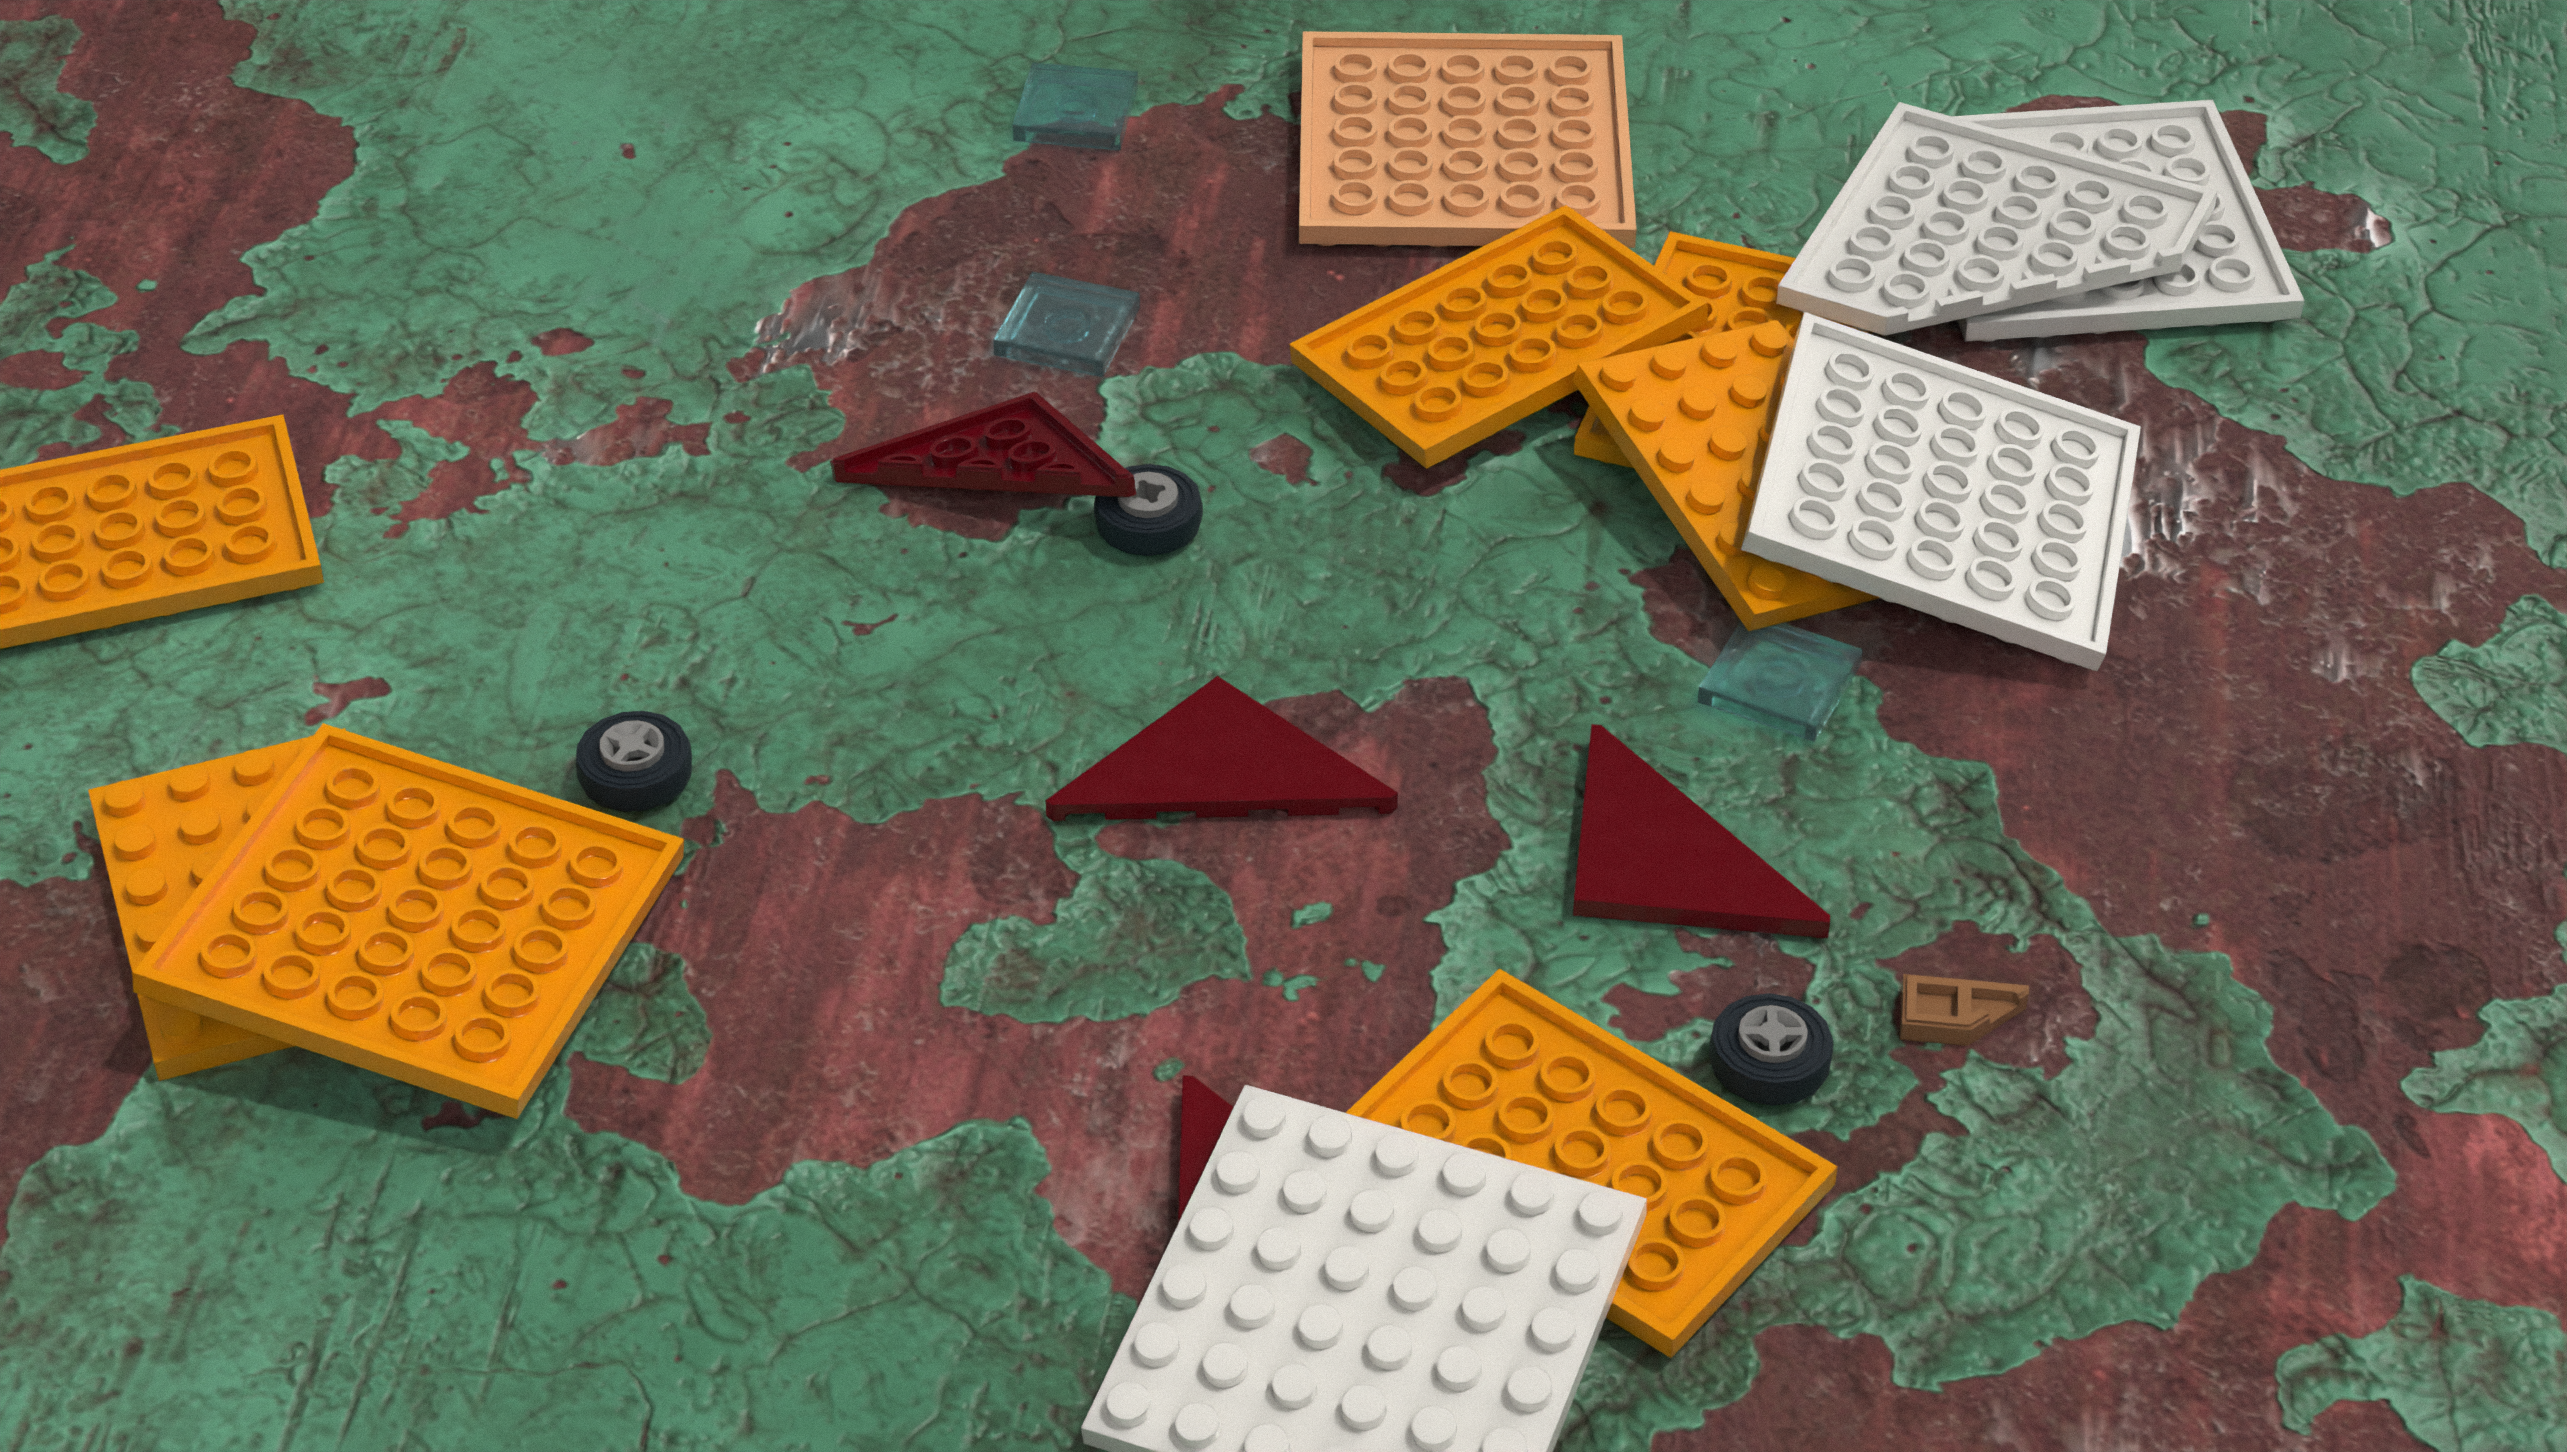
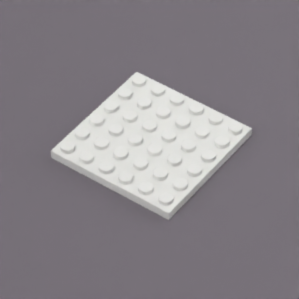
M2213 100L1951 116L2218 190L2215 208L2180 271L1958 319L1957 321L1965 342H1988L2010 338H2046L2054 335L2104 334L2113 331L2160 330L2171 327L2217 326L2230 323L2301 319L2305 300Z
M1804 312L1796 332L1741 550L1761 556L1771 562H1778L1814 574L1826 581L1840 583L1878 596L1887 602L1898 603L1936 616L1943 621L1957 623L1995 636L2004 642L2015 643L2056 657L2063 662L2073 663L2098 671L2107 651L2141 426Z
M1244 1085L1081 1427L1083 1443L1109 1452H1553L1645 1220L1647 1198Z

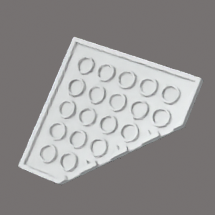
M1899 102L1779 283L1776 304L1799 310L1802 313L1807 312L1844 323L1862 331H1871L1886 336L2180 271L2215 208L2218 190Z

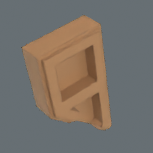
M1903 974L1900 1040L1969 1046L2026 1009L2029 985Z

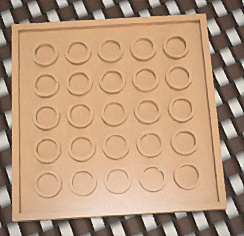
M1303 31L1299 244H1318L1321 246L1359 244L1379 247L1391 245H1429L1438 248L1446 246H1485L1567 205L1626 247L1635 248L1637 229L1622 35Z

